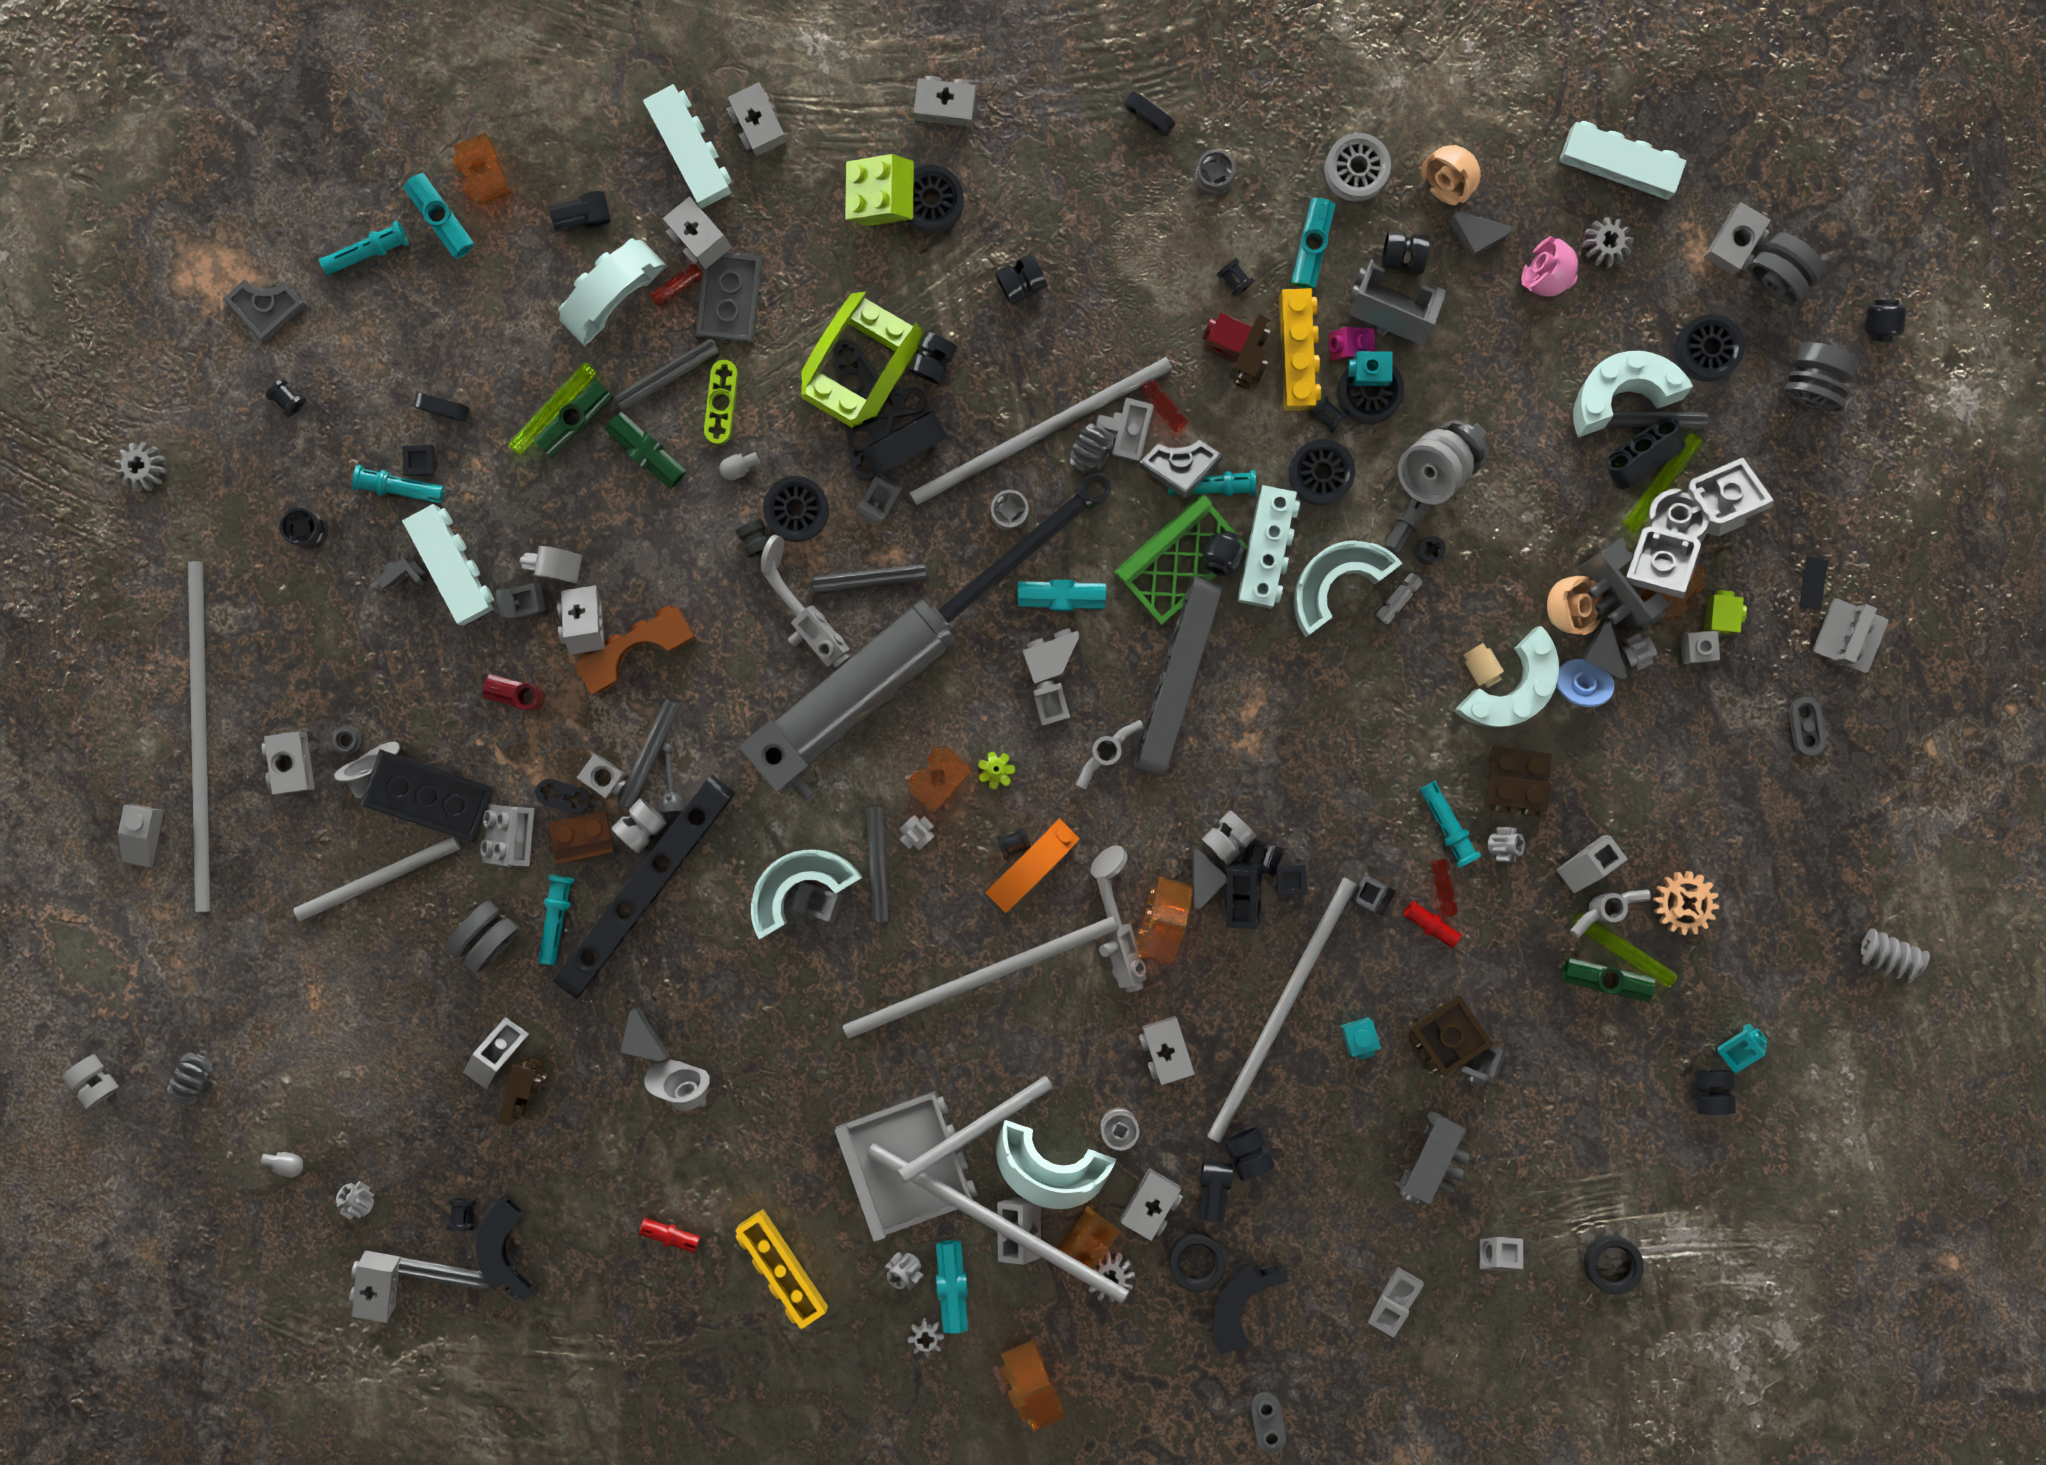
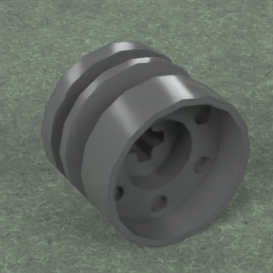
M1815 342L1801 343L1793 362L1795 367L1801 371L1789 373L1788 379L1790 382L1785 384L1783 393L1790 399L1810 408L1833 412L1842 411L1846 404L1844 398L1850 393L1849 388L1843 383L1854 381L1860 365L1859 359L1853 354L1831 345Z

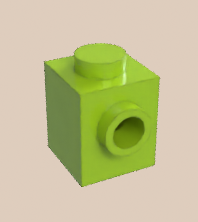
M1718 590L1716 595L1707 597L1704 632L1718 631V633L1732 635L1741 633V622L1745 621L1747 607L1743 605L1744 597H1734L1735 592Z

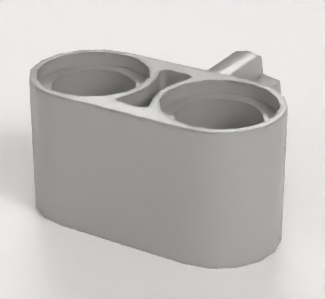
M539 546L538 554L524 553L523 557H520L522 568L535 571V576L564 583L578 584L582 555L553 547Z

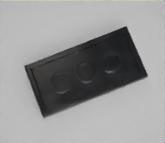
M380 749L359 805L474 842L493 787Z

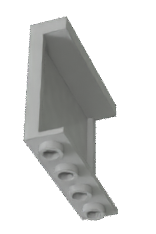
M936 1091L836 1126L835 1128L838 1142L874 1242L885 1238L887 1234L957 1210L956 1207L913 1182L909 1181L905 1184L899 1174L867 1156L870 1147L875 1143L904 1161L911 1163L954 1135L956 1131L953 1124L947 1125L944 1114L949 1113L944 1097L938 1098ZM955 1151L924 1171L973 1201L978 1196L973 1180L967 1181L964 1170L968 1169V1165L963 1152L957 1153Z

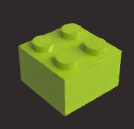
M894 154L846 162L845 220L864 226L912 220L914 161Z

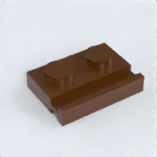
M607 811L548 823L553 851L556 856V864L615 852Z

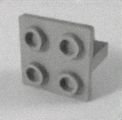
M1837 598L1833 599L1814 645L1813 652L1860 672L1867 673L1887 627L1888 619L1875 614L1877 608L1868 604L1855 606Z
M487 805V811L483 815V825L485 827L484 840L480 846L483 863L529 867L535 808Z

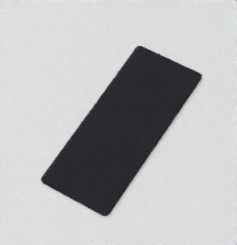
M1806 557L1800 599L1801 607L1821 609L1828 564L1827 559Z

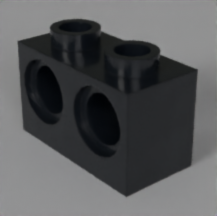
M1233 862L1227 869L1226 927L1256 929L1261 922L1262 864Z

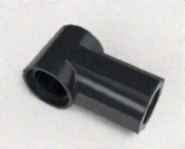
M603 191L584 193L579 196V199L549 206L551 221L556 232L584 225L586 227H598L611 222L605 192Z
M1203 1161L1200 1178L1202 1192L1199 1219L1224 1222L1228 1190L1230 1191L1232 1184L1233 1164Z

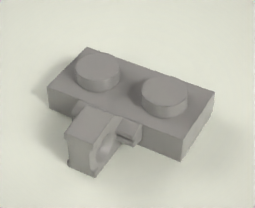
M1126 398L1122 413L1115 412L1113 418L1103 415L1098 416L1096 426L1099 425L1114 435L1115 442L1112 456L1135 462L1141 461L1154 408L1153 404Z

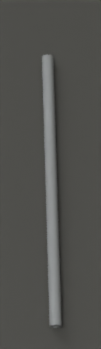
M191 561L188 562L195 912L210 911L203 562Z

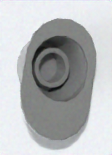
M387 742L379 745L359 759L344 765L334 774L335 780L346 782L354 796L361 798L379 750L382 749L397 754L400 749L399 743Z
M669 1060L662 1061L649 1069L644 1078V1083L647 1091L655 1097L668 1101L673 1108L679 1111H689L696 1107H705L710 1077L701 1068L693 1067L680 1061Z

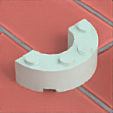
M631 238L612 254L608 252L602 254L595 262L596 267L589 274L583 273L574 282L576 288L558 308L560 322L584 346L605 327L608 316L624 298L637 288L648 286L668 267L643 240Z
M1627 351L1610 356L1594 368L1578 393L1573 409V421L1577 436L1579 438L1606 427L1613 417L1611 408L1612 397L1618 393L1629 391L1640 393L1650 399L1658 409L1683 400L1693 385L1677 365L1660 355L1646 351Z
M1363 541L1340 542L1321 551L1305 566L1295 586L1294 613L1298 626L1304 636L1307 637L1332 618L1327 606V593L1330 584L1337 577L1343 574L1356 573L1367 577L1373 584H1376L1403 563L1386 548Z
M1542 626L1534 628L1514 648L1521 659L1523 668L1521 681L1515 690L1502 697L1489 695L1480 688L1473 690L1454 712L1463 719L1479 726L1504 727L1524 722L1543 709L1552 697L1559 675L1557 651L1546 630Z
M801 850L779 858L763 872L753 893L751 919L758 939L787 924L784 914V900L789 890L798 882L818 880L828 885L836 894L863 877L846 859L824 850Z
M1007 1120L1004 1121L996 1143L997 1163L1008 1185L1021 1197L1042 1207L1068 1209L1088 1202L1103 1188L1116 1158L1088 1149L1084 1158L1075 1164L1066 1166L1052 1164L1043 1159L1035 1150L1032 1141L1033 1129Z

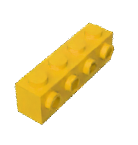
M1312 288L1282 289L1279 295L1283 411H1311L1315 408L1316 401H1321V386L1315 383V372L1320 371L1319 355H1314V343H1318L1319 340L1318 326H1313V315L1317 314V297H1312Z
M764 1209L739 1224L735 1230L738 1243L744 1250L748 1249L754 1258L752 1260L754 1267L760 1275L764 1274L768 1279L770 1291L777 1300L781 1299L785 1305V1313L793 1324L797 1323L799 1328L803 1329L824 1315L828 1305Z

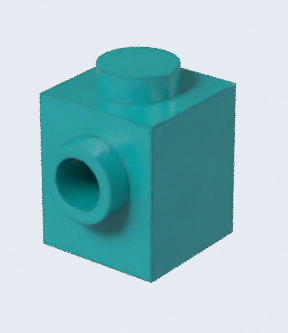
M1357 351L1353 356V360H1349L1348 376L1353 377V386H1389L1392 382L1393 352Z
M1367 1017L1340 1025L1348 1054L1352 1057L1357 1056L1358 1060L1369 1058L1375 1055L1374 1050L1381 1049L1372 1019Z

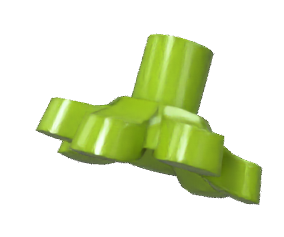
M989 752L987 754L988 761L980 760L978 762V768L983 770V773L978 776L981 783L990 781L989 788L992 790L998 789L1000 782L1005 787L1009 786L1011 779L1008 777V774L1012 775L1016 772L1014 765L1007 764L1010 760L1009 755L1003 753L997 758L995 752ZM995 767L999 768L998 772L994 771Z

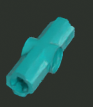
M422 172L408 179L403 186L404 190L453 258L457 259L469 253L475 246V243L426 175ZM439 210H445L444 218L439 222H434V214Z
M1311 198L1291 280V284L1298 288L1316 289L1336 203L1323 198ZM1309 238L1317 239L1320 243V248L1317 250L1310 249L1306 244V240Z
M1049 580V582L1018 581V607H1039L1054 611H1073L1074 608L1105 609V583H1075L1074 580Z
M961 1240L936 1242L938 1264L936 1282L938 1301H941L943 1333L953 1334L968 1331L966 1306L968 1289L966 1272L963 1270Z

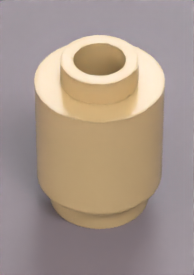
M1484 643L1464 654L1467 660L1464 663L1478 686L1485 684L1486 688L1502 680L1499 674L1503 673L1504 670L1491 648L1487 649Z

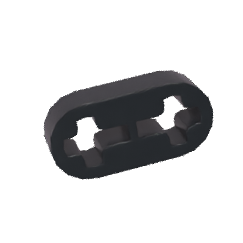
M1132 91L1123 102V105L1130 113L1164 137L1176 125L1169 115L1135 91Z
M420 392L416 393L413 407L461 422L467 421L470 410L465 405Z
M554 779L542 780L538 783L535 791L537 799L542 804L571 813H584L590 808L592 803L590 793L584 788ZM550 784H553V790L562 793L561 797H550L547 800L546 794L542 793L543 788H549ZM578 792L582 793L581 798L585 800L584 805H578L577 809H575L574 802L565 799L567 795L577 796Z

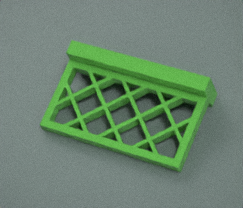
M1205 495L1197 496L1114 571V574L1124 582L1160 625L1182 607L1186 593H1176L1177 576L1204 577L1203 579L1210 581L1217 576L1211 572L1208 574H1197L1198 556L1203 555V553H1199L1200 536H1211L1220 533L1221 527L1224 531L1235 533ZM1210 513L1216 520V532L1200 533L1201 519ZM1196 525L1195 532H1188ZM1195 535L1194 553L1178 552L1179 539L1182 536ZM1239 539V541L1244 545L1246 550L1248 548L1247 545L1241 539ZM1172 545H1174V552L1167 551ZM1162 554L1173 555L1172 572L1157 571V559ZM1178 555L1194 556L1193 573L1177 572ZM1152 564V571H1145ZM1140 574H1152L1151 592L1139 591L1132 581ZM1156 575H1172L1171 593L1155 592ZM1144 595H1150V602ZM1155 595L1171 596L1170 608L1162 616L1154 608ZM1175 596L1182 597L1175 603Z

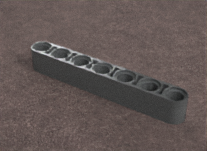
M1192 576L1144 727L1145 730L1136 753L1134 769L1163 777L1167 770L1220 599L1222 585L1197 576Z

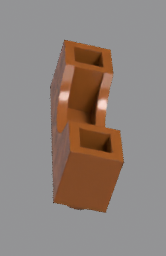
M670 605L665 606L655 612L656 618L646 623L645 619L630 626L631 632L621 637L620 634H616L605 640V649L584 652L579 655L580 661L574 663L590 694L596 696L621 682L620 668L626 654L634 647L653 643L662 646L672 653L697 639L681 609L677 606L673 608Z

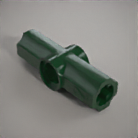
M596 379L593 380L570 404L564 405L559 410L558 415L533 441L552 459L576 434L585 431L588 423L614 397ZM579 412V422L576 425H568L567 417L569 414Z
M622 411L608 423L605 428L608 434L627 450L626 453L645 470L648 469L670 490L682 480L687 472L684 467L664 451L665 448L647 431L644 433Z
M1567 957L1562 971V982L1648 1003H1650L1654 995V977ZM1611 972L1614 975V983L1611 987L1606 988L1602 982L1603 976Z

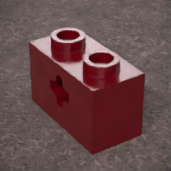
M1220 312L1217 320L1210 319L1202 339L1207 341L1204 350L1232 363H1236L1252 326Z

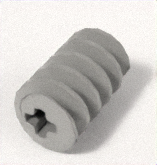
M1870 929L1867 932L1861 946L1863 965H1867L1873 959V969L1878 970L1882 964H1885L1883 970L1885 974H1889L1894 968V977L1900 979L1906 973L1905 982L1908 984L1923 974L1930 960L1928 951L1921 952L1919 947H1910L1907 942L1899 943L1897 938H1888L1886 933H1877L1876 929Z

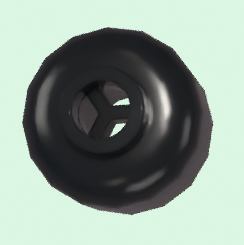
M1875 299V304L1867 307L1865 331L1870 335H1875V341L1892 342L1893 336L1904 333L1906 308L1903 305H1899V300Z
M1223 531V534L1216 533L1211 535L1202 555L1208 571L1218 576H1227V574L1236 572L1245 552V547L1239 541L1240 537L1237 534Z

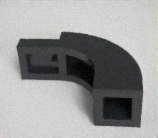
M505 1194L490 1208L480 1224L476 1239V1257L484 1279L493 1290L504 1283L507 1286L505 1289L511 1297L525 1302L537 1287L512 1264L507 1252V1242L511 1231L527 1213Z
M1249 1263L1233 1272L1221 1285L1214 1299L1211 1314L1212 1330L1220 1355L1248 1345L1241 1323L1243 1307L1253 1294L1289 1281L1283 1265L1277 1266L1276 1263H1271L1261 1267V1272L1255 1274L1252 1264Z

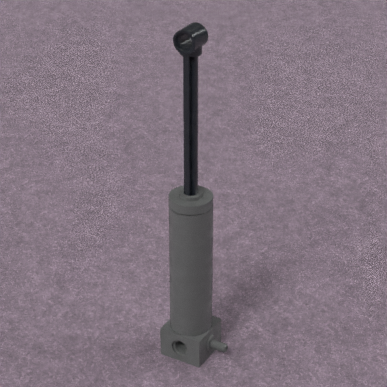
M1099 473L1086 476L1083 483L1074 490L1076 494L940 609L937 610L934 606L930 608L923 599L919 600L913 605V608L911 607L775 722L769 720L738 747L776 792L782 793L793 786L804 800L809 799L813 795V791L804 782L802 777L813 767L811 763L942 655L947 648L949 649L957 642L950 632L952 627L949 623L1085 509L1091 511L1097 505L1103 504L1108 499L1111 490L1108 478ZM1094 482L1100 483L1104 488L1103 494L1097 497L1090 495L1087 490L1089 484ZM779 749L782 752V760L780 763L773 765L770 761V754L773 750Z

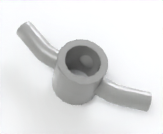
M1141 720L1121 728L1113 737L1104 736L1095 741L1091 751L1092 758L1083 767L1076 783L1077 786L1087 789L1094 771L1100 765L1108 766L1118 761L1122 751L1121 744L1127 738L1145 730ZM1101 742H1105L1108 745L1113 744L1116 748V754H1113L1109 761L1099 758L1100 751L1097 747Z
M1649 890L1629 891L1621 895L1605 893L1594 896L1589 903V912L1580 918L1570 932L1575 937L1580 938L1595 921L1616 923L1623 920L1628 912L1629 903L1650 901L1651 895ZM1607 900L1612 906V912L1609 916L1605 912Z

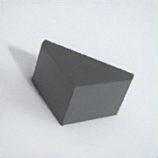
M1458 211L1455 212L1450 221L1469 258L1505 240L1512 231L1511 226Z
M1608 618L1602 619L1582 656L1586 662L1620 679L1628 678L1611 622Z
M1192 850V908L1201 909L1227 882V876L1200 850Z
M637 1007L631 1010L620 1053L660 1062L669 1057L670 1055L641 1009Z

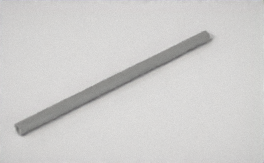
M1165 357L910 492L914 503L917 506L1173 370L1169 360Z
M1345 877L1342 879L1207 1135L1212 1140L1220 1143L1356 886V883Z
M1114 916L844 1024V1032L849 1039L1119 930L1117 921Z
M875 1143L867 1153L869 1158L897 1174L898 1170L909 1164ZM923 1172L910 1180L1119 1303L1123 1304L1130 1292L1126 1288L929 1174Z

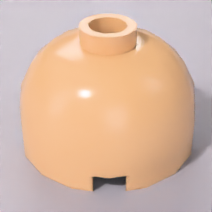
M1457 145L1442 146L1430 154L1421 166L1424 182L1428 179L1429 183L1434 187L1430 189V192L1440 201L1449 205L1466 202L1477 189L1481 178L1480 167L1475 156L1467 149Z
M1572 576L1560 580L1552 587L1547 599V612L1551 623L1559 630L1576 635H1586L1593 632L1599 625L1600 620H1596L1598 612L1595 610V604L1603 599V594L1594 599L1588 593V590L1597 583L1595 580H1589L1587 576Z

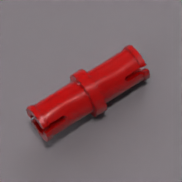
M1414 900L1403 913L1404 917H1407L1423 928V933L1428 936L1433 935L1450 949L1455 947L1462 936L1460 932H1457L1441 921V916L1431 914Z
M644 1217L638 1234L639 1236L662 1242L664 1247L668 1248L671 1245L689 1251L692 1254L695 1253L700 1239V1235L677 1229L674 1224L670 1223V1226L647 1219V1217Z

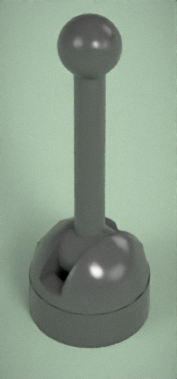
M665 743L662 746V752L665 754L668 793L661 799V814L681 813L684 810V802L682 797L674 792L671 761L673 746L670 743Z

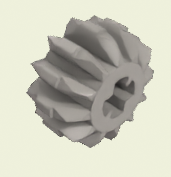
M1605 217L1602 224L1596 220L1591 224L1592 229H1587L1584 232L1588 240L1582 243V247L1590 248V251L1585 256L1586 258H1591L1594 255L1596 257L1594 261L1595 266H1598L1602 261H1604L1606 268H1610L1613 265V261L1619 265L1624 261L1623 256H1628L1631 253V249L1627 245L1633 243V238L1625 237V234L1630 231V227H1624L1621 230L1619 228L1621 224L1620 219H1617L1613 224H1611L1609 217ZM1609 238L1612 244L1606 247L1603 241Z
M141 442L139 446L135 443H129V452L123 449L119 450L123 459L122 461H114L115 465L121 467L115 474L117 477L123 478V486H132L134 491L140 492L142 488L147 491L153 490L152 482L156 484L162 483L158 475L159 473H167L165 468L160 467L166 459L163 456H158L159 449L153 446L150 448L148 443ZM144 463V469L137 470V466Z
M1105 1251L1106 1260L1102 1261L1101 1257L1096 1254L1094 1260L1097 1266L1090 1263L1087 1264L1089 1268L1101 1275L1104 1272L1109 1274V1270L1114 1271L1115 1278H1117L1114 1282L1126 1289L1132 1290L1133 1284L1127 1279L1134 1278L1135 1273L1131 1270L1126 1271L1131 1266L1130 1260L1120 1264L1122 1260L1121 1253L1118 1252L1114 1260H1112L1110 1251ZM1092 1286L1088 1288L1090 1293L1097 1291ZM1099 1291L1097 1298L1102 1301L1105 1294ZM1109 1297V1301H1110V1302H1114V1301H1115L1114 1299H1112L1111 1297Z

